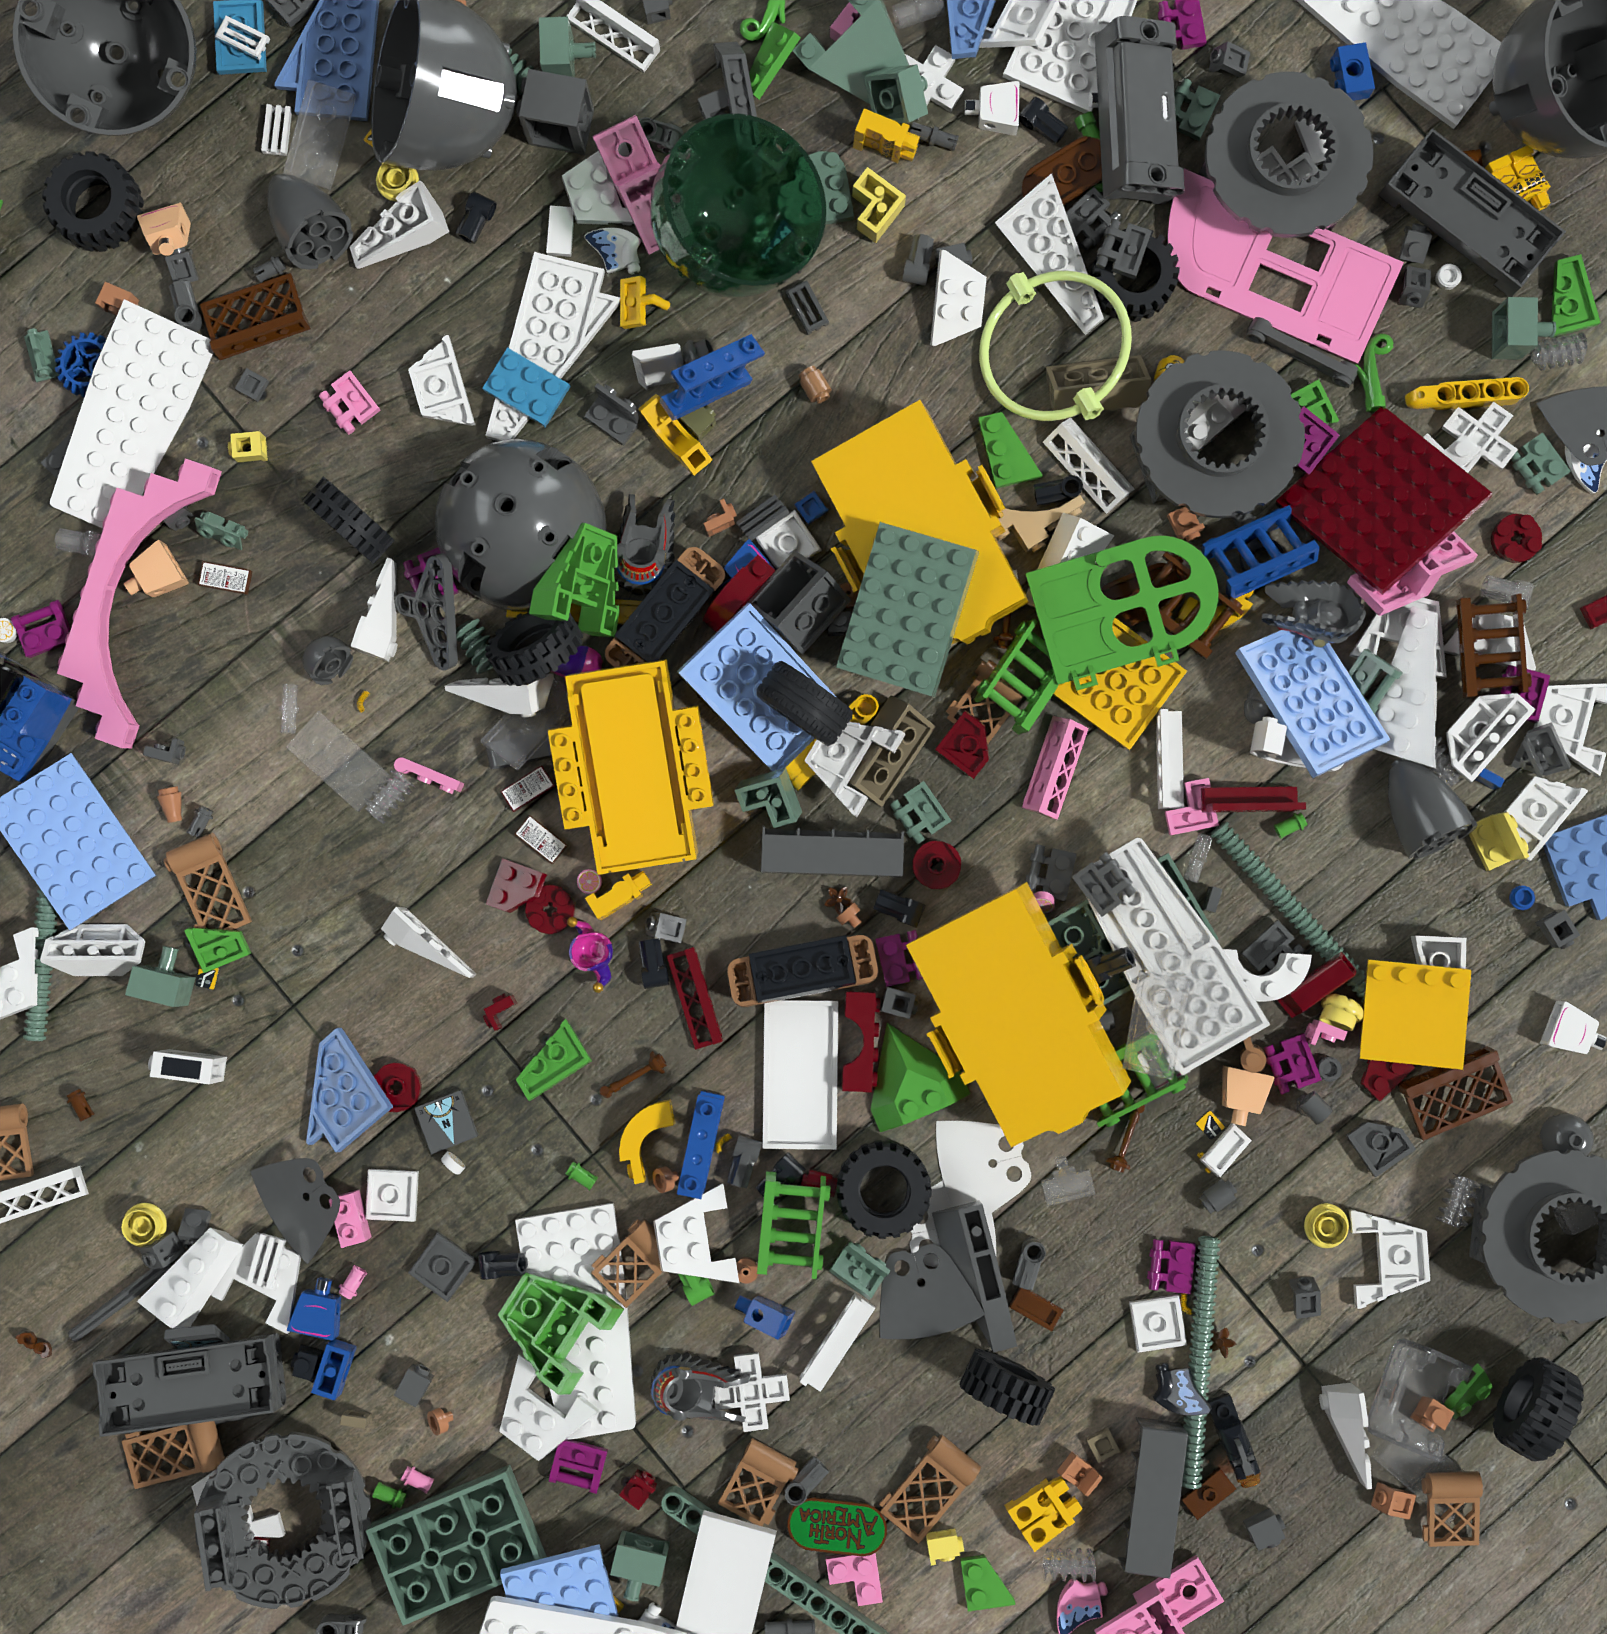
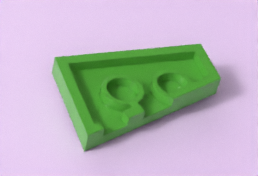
M567 1019L561 1023L556 1033L545 1043L546 1045L516 1079L528 1101L533 1100L592 1061Z

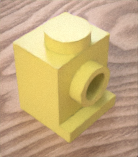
M260 431L230 434L231 442H228V452L237 462L268 461L266 437ZM251 446V451L245 452L246 447Z
M955 1528L929 1532L926 1535L931 1566L936 1565L935 1560L937 1559L943 1562L955 1559V1556H960V1552H964L962 1536H957Z

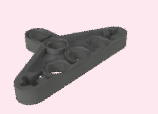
M440 553L428 559L417 592L406 591L396 595L394 603L400 614L416 618L435 665L438 669L445 671L456 666L458 655L452 564L447 555ZM438 584L443 587L444 595L440 593ZM404 597L409 602V608L404 603ZM422 602L427 607V613L422 608ZM440 607L445 612V618L440 613ZM441 630L445 632L447 641L443 639Z

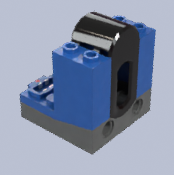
M1 651L0 771L18 782L24 783L37 775L79 707L76 706L77 698Z

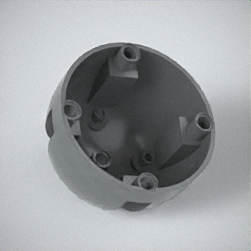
M180 0L18 1L13 22V44L18 66L33 94L50 112L61 120L79 129L99 135H133L161 124L184 101L194 77L197 50L189 16ZM30 2L36 3L38 11L34 16H28L25 12V7ZM132 2H137L138 8L136 10L130 9ZM71 25L73 30L71 33L67 34L65 32L66 26ZM122 47L124 50L123 58L115 60L112 57L113 48ZM164 70L160 78L159 73L160 71ZM176 73H182L185 76V84L181 87L174 86L172 78ZM98 93H101L103 96L101 102L95 100V96ZM76 109H82L85 113V120L82 123H76L73 120V113Z
M456 0L396 1L384 34L373 92L371 132L373 151L378 162L405 169L436 171L456 168L470 163L479 157L489 159L492 154V147L506 131L517 106L516 77L509 57L510 45L509 43L502 42L496 32L482 17L461 2Z
M1535 0L1516 18L1501 42L1493 68L1492 82L1495 101L1490 103L1489 111L1493 116L1500 115L1508 129L1521 142L1536 151L1553 157L1572 159L1591 158L1607 154V0Z
M509 439L485 445L469 454L460 462L462 467L452 477L449 484L445 483L439 494L435 514V531L440 553L447 555L452 564L453 576L467 591L493 607L514 612H528L531 606L533 589L570 538L573 539L581 523L590 524L607 532V522L600 495L590 477L579 464L558 451L557 448L533 440ZM513 502L514 507L511 511H502L503 504ZM549 536H554L553 541L547 542ZM483 547V551L477 553V549ZM482 580L480 591H474V584Z

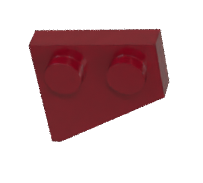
M1368 1060V1067L1363 1073L1360 1084L1380 1102L1415 1067L1412 1064Z

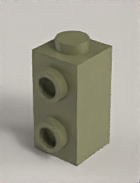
M673 388V389L670 390L668 393L673 392V391H675V390H677V389H676V388ZM708 405L677 419L699 442L717 425L714 418L716 414Z

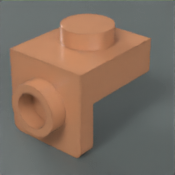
M1074 1452L1069 1454L1057 1470L1061 1477L1075 1485L1087 1497L1102 1480V1476L1097 1470Z

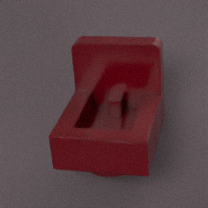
M504 993L492 999L494 1004L484 1009L486 1014L483 1015V1018L489 1028L493 1027L494 1031L502 1028L496 1015L518 1004L514 995L507 997Z

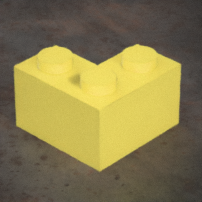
M868 167L853 185L852 197L867 207L857 219V230L877 243L905 207L906 195Z

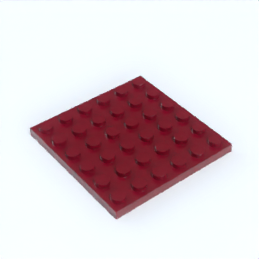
M1380 407L1326 455L1310 474L1306 473L1276 500V505L1280 509L1290 505L1292 508L1291 518L1383 595L1492 497V492L1391 411Z

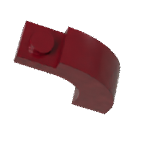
M757 555L745 568L742 567L718 594L705 613L703 621L717 633L746 605L776 570Z

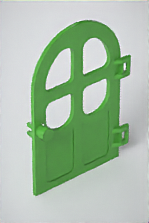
M1170 536L1142 538L1025 573L1057 685L1074 681L1076 691L1098 685L1096 673L1147 658L1155 657L1157 667L1179 661L1177 649L1189 645L1203 634L1214 617L1218 603V583L1214 570L1207 558L1190 543ZM1152 551L1173 553L1183 558L1189 564L1190 576L1187 580L1155 588L1150 580L1145 556ZM1128 560L1133 565L1139 585V592L1134 596L1120 600H1111L1101 591V575L1109 564ZM1184 593H1195L1199 598L1200 607L1193 621L1176 635L1167 634L1158 608L1159 602ZM1143 607L1146 610L1151 627L1152 639L1148 643L1139 646H1126L1113 633L1112 624L1114 618L1123 611ZM1172 653L1173 658L1161 661V654ZM1090 676L1091 682L1080 685V678Z

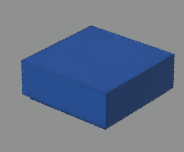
M815 491L795 504L796 509L808 526L828 512V509Z
M1486 768L1475 778L1476 781L1492 790L1501 788L1505 781L1503 780L1504 778Z

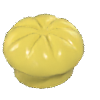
M383 163L376 176V185L380 194L394 202H397L395 198L400 192L419 181L416 169H405Z
M1329 994L1321 1000L1323 1010L1319 1020L1339 1029L1353 1031L1355 1024L1363 1020V1008L1353 999H1348L1344 995Z
M136 1204L126 1212L123 1218L122 1233L126 1240L137 1247L151 1245L164 1236L167 1228L166 1216L154 1204Z
M1324 1203L1313 1207L1308 1212L1304 1222V1229L1308 1239L1314 1245L1321 1248H1333L1341 1244L1346 1238L1349 1223L1343 1210L1336 1205Z

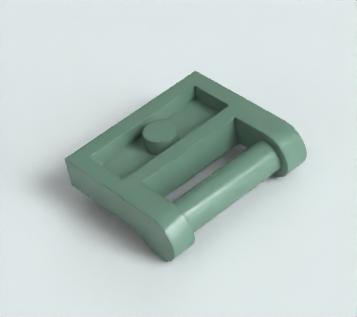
M1364 649L1348 673L1363 697L1380 672L1383 670L1387 673L1370 700L1364 698L1375 714L1379 709L1378 704L1395 679H1399L1403 672L1370 650Z

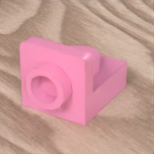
M1313 1020L1312 1023H1309L1305 1030L1306 1040L1311 1045H1316L1320 1032L1322 1033L1320 1038L1335 1043L1336 1039L1344 1041L1347 1031L1318 1020Z

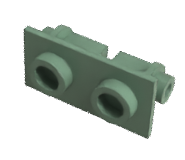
M34 328L27 330L28 334L24 338L36 382L58 377L60 374L54 369L57 367V363L55 362L48 330L37 332V329Z
M209 511L207 513L202 512L200 518L195 517L197 532L205 538L218 540L230 548L243 549L241 538L245 539L248 535V530L245 529V526L229 520L224 527L222 525L225 522V518Z

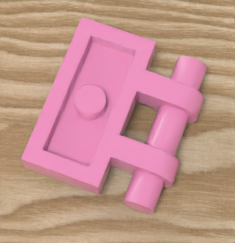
M348 371L331 384L336 391L335 394L330 396L327 391H323L319 395L323 401V407L326 411H330L336 418V424L339 428H343L348 435L355 431V427L351 423L354 418H357L362 425L381 411L351 371ZM342 401L349 408L345 413L338 406Z

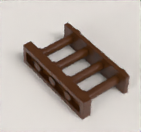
M1165 552L1162 558L1167 563L1151 583L1155 588H1159L1175 568L1186 576L1185 580L1189 578L1191 571L1182 564L1184 560L1181 557ZM1134 591L1131 596L1136 595L1138 592ZM1218 592V601L1225 606V609L1203 636H1199L1195 641L1187 645L1205 660L1213 652L1209 648L1211 646L1210 642L1233 613L1238 617L1244 613L1241 609L1243 605L1233 597L1227 599L1220 592ZM1186 593L1171 597L1164 606L1159 607L1164 628L1172 635H1176L1188 627L1199 611L1200 601L1183 622L1179 621V623H1176L1170 618L1172 616L1171 612ZM1138 607L1141 611L1147 614L1146 610L1143 607Z
M1522 593L1511 596L1512 603L1475 606L1474 603H1471V598L1456 600L1463 698L1478 696L1477 691L1483 688L1518 686V694L1529 692L1528 687L1532 686L1531 673H1527L1523 614H1526L1527 606L1526 600L1522 599ZM1511 612L1513 614V627L1477 630L1472 625V618H1475V615ZM1514 637L1515 652L1478 654V652H1474V643L1477 640ZM1516 661L1517 676L1485 679L1476 677V667L1479 664Z

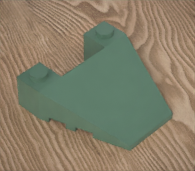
M848 0L861 16L828 50L814 35L809 33L792 51L809 70L870 104L864 76L886 67L909 65V62L883 0Z

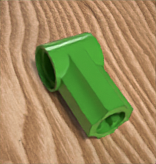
M678 1274L683 1283L684 1293L692 1306L715 1294L708 1278Z

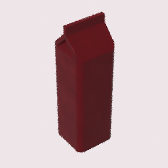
M1339 952L1305 976L1304 980L1294 991L1277 1000L1293 1018L1356 976V969L1342 952Z

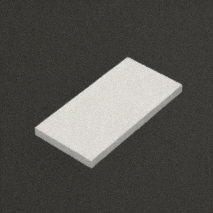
M780 1000L765 1003L763 1149L837 1150L838 1001Z
M704 1510L675 1630L689 1634H752L777 1530Z

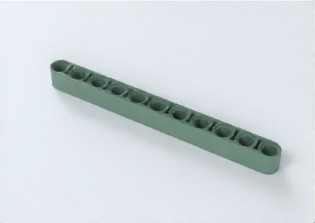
M678 1486L668 1487L663 1494L661 1501L663 1511L697 1535L704 1510L716 1513ZM669 1496H676L679 1498L680 1503L671 1505L668 1503L667 1498ZM691 1510H696L701 1516L698 1519H691L687 1513ZM772 1551L765 1582L839 1634H857L853 1631V1628L857 1625H862L866 1628L861 1634H889L884 1628ZM777 1567L783 1571V1574L773 1576L770 1570ZM800 1582L804 1587L799 1591H795L791 1588V1584ZM816 1596H820L825 1601L820 1605H815L811 1600ZM836 1611H842L845 1616L842 1619H835L832 1614Z

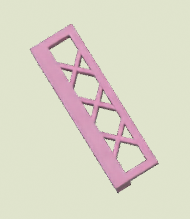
M1052 717L1022 808L1058 820L1089 728L1068 718ZM1074 728L1079 730L1075 741L1072 740ZM1069 752L1070 758L1068 763L1065 764L1064 757ZM1061 775L1062 781L1060 786L1057 787L1056 781L1058 776ZM1053 798L1054 805L1052 811L1047 810V807L1050 800Z

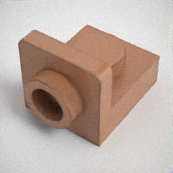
M724 498L719 500L724 514H713L704 523L709 537L735 525L734 517L737 516L731 503L726 504Z
M1186 507L1167 515L1178 539H1186L1187 542L1193 541L1201 536L1200 532L1205 528L1203 523H1199L1196 515L1189 513Z
M1378 1482L1371 1506L1387 1515L1410 1520L1416 1495L1409 1491L1391 1488Z

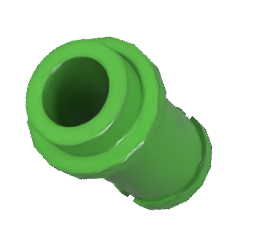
M1301 812L1298 814L1293 813L1292 817L1275 824L1274 829L1279 838L1282 839L1299 829L1301 831L1304 830L1307 822Z
M573 1162L565 1174L569 1176V1180L572 1178L590 1191L598 1177L580 1166L581 1163L578 1162L576 1164Z
M379 1482L372 1497L391 1504L392 1508L395 1509L396 1507H402L407 1494L403 1493V1489L398 1491Z

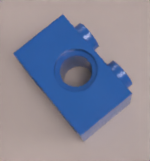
M1366 42L1337 47L1330 59V68L1332 72H1335L1336 77L1335 89L1340 88L1353 101L1369 98L1375 89ZM1346 70L1354 72L1355 76L1349 75Z
M337 1339L330 1341L326 1345L311 1393L332 1400H336L342 1394L357 1346Z

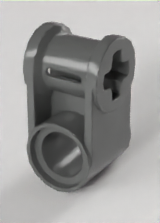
M648 117L641 118L639 122L642 129L652 131V134L646 136L651 149L665 155L675 156L677 153L676 145L679 137L683 135V130L673 124L663 123Z
M328 1614L321 1620L316 1629V1634H363V1627L367 1617L362 1614ZM331 1625L335 1632L327 1633L324 1626Z

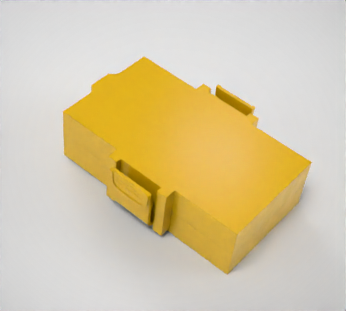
M921 400L916 401L811 461L845 524V527L836 531L835 534L839 542L850 549L845 550L842 547L838 549L833 547L831 550L836 555L838 563L853 588V592L860 590L879 523L882 522L972 548L979 552L951 645L956 642L970 644L977 636H984L990 633L995 621L1030 603L995 538L1006 532L999 520L1004 516L1002 511L1006 508L983 465L978 466L979 470L976 473L979 477L976 478L974 470L966 459L958 464L955 463L932 417Z
M1027 882L931 930L906 945L939 1008V1011L930 1017L936 1029L927 1033V1037L930 1038L948 1072L949 1079L954 1077L955 1073L963 1068L964 1071L960 1076L965 1085L975 1080L977 1081L1011 1147L1046 1131H1054L1060 1134L1083 1123L1090 1110L1124 1095L1131 1080L1100 1022V1018L1107 1010L1103 1004V993L1083 956L1079 955L1073 958L1077 952L1072 943L1061 948Z

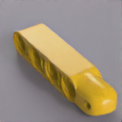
M1520 377L1444 382L1439 385L1416 388L1405 395V403L1411 409L1433 408L1435 410L1457 409L1458 407L1461 409L1490 407L1493 402L1499 406L1513 405L1527 395L1529 385L1525 379ZM1510 387H1514L1517 390L1518 396L1512 394ZM1486 388L1493 391L1494 397L1488 396ZM1462 390L1469 393L1470 399H1466L1462 395ZM1438 392H1442L1445 395L1446 401L1438 397Z
M864 694L848 706L852 710L850 722L866 725L878 712L879 705L876 698L872 695ZM814 739L785 767L791 783L797 791L816 774L804 760L817 739Z

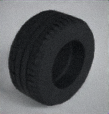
M783 661L776 662L772 666V670H769L767 673V677L762 680V684L758 686L757 697L826 746L834 744L838 739L837 737H840L842 734V730H845L847 727V723L852 719V710L833 694Z

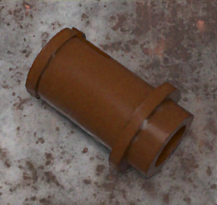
M78 1089L66 1096L68 1098L66 1102L72 1105L79 1121L82 1122L95 1113L84 1096L86 1093Z

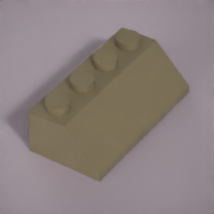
M1141 355L1129 356L1119 381L1108 395L1100 401L1104 410L1115 411L1126 407L1139 408L1142 402L1147 401V392L1151 387V377ZM1118 358L1047 366L1046 377L1052 411L1076 405L1073 398L1083 388L1091 387L1094 393L1099 390L1113 372Z
M890 695L870 726L900 730L906 735L895 753L872 742L848 782L850 787L867 796L868 799L883 807L936 727L910 704Z

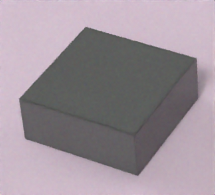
M246 368L235 390L259 402L269 381Z
M1214 886L1208 887L1202 911L1216 913L1223 889Z

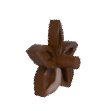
M847 887L841 888L839 892L833 888L828 889L829 895L832 898L826 900L824 905L828 907L834 906L835 911L839 915L843 911V905L849 906L853 904L849 898L845 897L847 895Z
M1227 1327L1220 1330V1332L1211 1331L1213 1333L1211 1338L1213 1345L1210 1348L1212 1351L1220 1349L1222 1356L1227 1358L1228 1348L1236 1345L1232 1339H1228L1229 1331Z

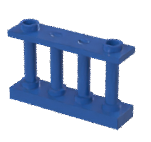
M752 334L671 371V375L679 387L677 390L662 396L659 402L672 421L751 384L752 377L745 369V366L764 356L765 353Z
M1290 505L1282 509H1275L1262 518L1217 538H1211L1202 544V554L1207 560L1214 557L1229 578L1226 582V595L1229 599L1230 597L1236 599L1318 561L1320 547L1315 540L1307 544L1302 543L1288 524L1290 523L1292 511ZM1280 528L1294 550L1285 554L1280 553L1267 533ZM1258 537L1272 560L1263 564L1259 563L1245 544L1246 542ZM1236 547L1250 567V570L1241 574L1237 573L1224 552Z
M702 1090L700 1095L698 1094L677 1190L678 1195L702 1199L706 1188L725 1095Z

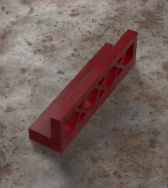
M1297 787L1201 788L1202 813L1295 812L1306 810V802H1298Z
M692 947L668 955L667 959L695 1050L723 1042L722 1033L696 948ZM686 955L689 964L686 973L676 969L673 959ZM678 973L683 976L681 982L679 980ZM686 978L694 981L696 987L692 997L684 993L682 989ZM685 997L691 999L688 1006ZM693 1001L702 1007L703 1015L700 1020L690 1016L689 1008ZM692 1020L698 1023L695 1029ZM700 1025L709 1029L711 1040L698 1042L696 1032Z

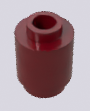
M810 1169L808 1174L803 1173L801 1186L820 1188L821 1176H826V1186H830V1197L835 1196L838 1178L832 1177V1174Z

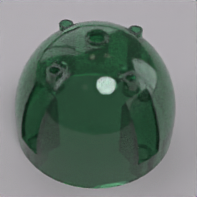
M722 114L707 118L691 127L668 152L658 169L652 186L650 219L653 235L661 254L674 271L678 269V273L682 278H689L695 283V288L712 295L744 298L766 293L780 286L798 273L811 260L820 245L825 229L826 199L822 181L815 165L806 151L792 136L773 123L755 116ZM776 144L782 148V151L777 148ZM705 232L710 234L712 240L706 237Z

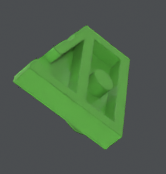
M1319 379L1291 393L1292 399L1298 401L1299 405L1306 407L1324 423L1333 424L1339 421Z
M192 927L184 930L203 973L251 954L242 931Z
M1478 1363L1472 1368L1476 1375L1471 1381L1467 1383L1463 1380L1444 1403L1445 1407L1454 1412L1453 1418L1455 1420L1459 1416L1462 1417L1468 1414L1472 1405L1478 1400H1484L1493 1388L1485 1370Z
M985 1555L960 1558L968 1612L1016 1605L1013 1595L1010 1594Z

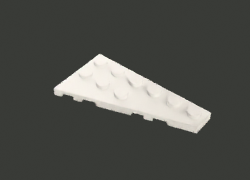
M1050 174L995 223L1037 275L1053 271H1076L1088 274L1053 175ZM1075 281L1044 283L1085 335L1104 320L1094 289L1091 286Z
M1412 606L1391 664L1401 670L1403 674L1399 679H1395L1378 704L1379 709L1374 714L1390 740L1374 750L1436 768L1435 721L1437 707L1436 644L1438 614Z

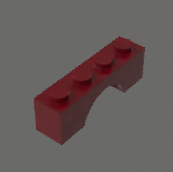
M846 991L845 1017L853 1020L860 1027L863 1034V1047L853 1061L843 1065L842 1091L872 1092V1087H877V1072H873V1062H878V1047H874V1037H879V1023L875 1022V1013H880V998H876L875 992Z

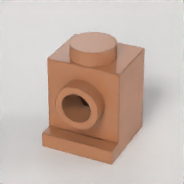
M105 282L95 304L107 313L109 311L117 316L124 299L138 305L139 300L131 292Z
M1422 1396L1410 1418L1429 1431L1434 1432L1435 1428L1445 1430L1454 1412L1435 1399Z

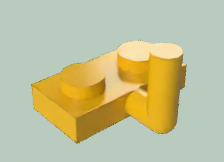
M636 276L620 279V327L629 329L646 326V305L653 304L663 310L670 308L669 301L655 294L646 295V278Z

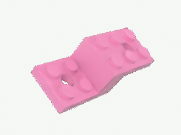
M636 115L592 136L623 205L628 209L648 254L692 234L664 169L657 162ZM623 142H627L631 146V152L627 156H621L618 152V147ZM659 214L666 217V223L661 228L655 227L653 223L655 216Z
M1453 531L1383 595L1358 574L1350 576L1347 583L1374 612L1381 616L1428 596L1441 575L1474 562L1478 555Z
M1195 1555L1172 1569L1170 1579L1159 1577L1133 1593L1137 1604L1094 1631L1096 1634H1185L1182 1627L1223 1603L1224 1600L1201 1561ZM1187 1585H1192L1196 1588L1194 1595L1191 1597L1183 1595V1589Z

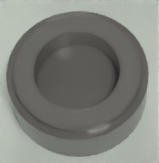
M1322 1057L1316 1063L1320 1077L1324 1081H1335L1342 1073L1340 1062L1333 1057Z

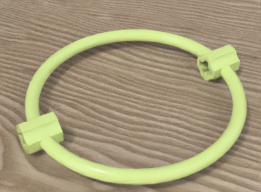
M1053 271L1036 275L1029 279L1024 272L1012 275L1006 283L1010 291L991 312L980 340V367L989 391L1006 409L1028 419L1055 421L1070 418L1081 413L1085 420L1096 418L1104 410L1100 401L1108 395L1119 381L1130 355L1132 341L1131 325L1122 301L1104 282L1085 273ZM1053 281H1075L1086 284L1098 290L1109 300L1120 321L1122 343L1119 358L1113 372L1095 393L1091 387L1083 388L1077 392L1073 398L1076 405L1055 411H1039L1015 403L999 388L990 369L989 345L998 319L1014 300H1016L1018 305L1027 304L1033 300V297L1036 295L1033 287Z

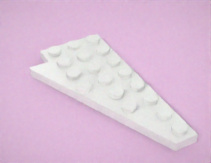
M534 252L509 349L561 379L620 304V297L600 293L605 270ZM495 398L486 437L496 441L514 439L530 418Z

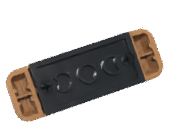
M691 547L685 550L615 634L614 639L605 650V657L609 664L613 667L660 660L725 579L724 568L698 547Z
M843 935L750 953L748 957L733 960L728 966L731 995L733 1001L740 1007H749L873 982L878 975L873 943L864 935L851 937Z

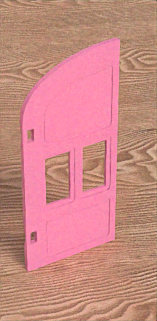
M1184 169L1185 192L1173 198L1167 234V242L1174 248L1171 256L1177 254L1179 260L1175 267H1180V274L1177 280L1181 286L1193 295L1207 299L1249 319L1254 320L1255 317L1264 318L1272 324V328L1358 364L1404 262L1327 229H1316L1308 237L1330 246L1317 272L1266 250L1272 238L1268 231L1257 232L1250 229L1247 222L1237 221L1225 210L1215 196L1213 181ZM1260 264L1312 286L1300 312L1249 291ZM1207 288L1220 292L1219 298L1206 293ZM1318 335L1330 339V344L1328 345L1316 340Z

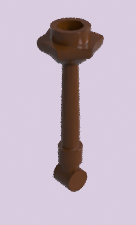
M1011 613L1004 616L1003 633L993 638L997 647L1001 649H1008L1014 640L1013 636L1009 633Z
M652 1051L648 1065L619 1081L611 1083L608 1087H601L600 1094L605 1098H610L613 1092L621 1090L623 1086L650 1070L663 1074L665 1073L664 1067L667 1066L666 1061L660 1053L656 1055Z
M1144 1105L1130 1113L1129 1123L1118 1156L1108 1158L1106 1161L1111 1163L1109 1168L1124 1173L1125 1169L1130 1170V1165H1128L1124 1156L1136 1123L1139 1121V1114L1145 1110Z

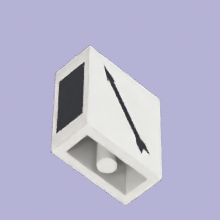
M167 1049L153 1052V1055L149 1058L148 1069L151 1070L150 1077L213 1084L224 1081L227 1057Z

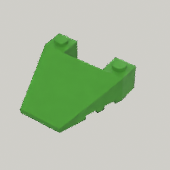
M581 523L573 539L570 538L533 589L529 614L545 620L568 621L571 603L581 606L578 624L581 632L592 636L615 637L619 618V605H615V591H619L618 582L614 580V568L618 567L617 536L590 524Z
M525 1272L498 1316L514 1341L518 1342L526 1360H529L534 1367L538 1379L556 1394L564 1395L571 1394L584 1374L569 1362L566 1357L587 1323L590 1322L599 1330H611L624 1311V1308L605 1294Z

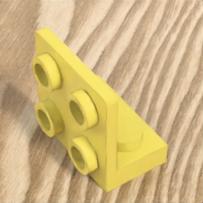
M1508 812L1492 814L1477 821V827L1469 834L1486 871H1490L1512 860L1529 857L1527 852L1529 850L1528 845L1522 837L1520 838L1516 829L1518 828L1517 822Z

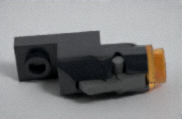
M1227 1393L1207 1400L1212 1408L1210 1415L1220 1443L1226 1452L1237 1482L1243 1488L1259 1484L1261 1482V1472L1231 1395Z

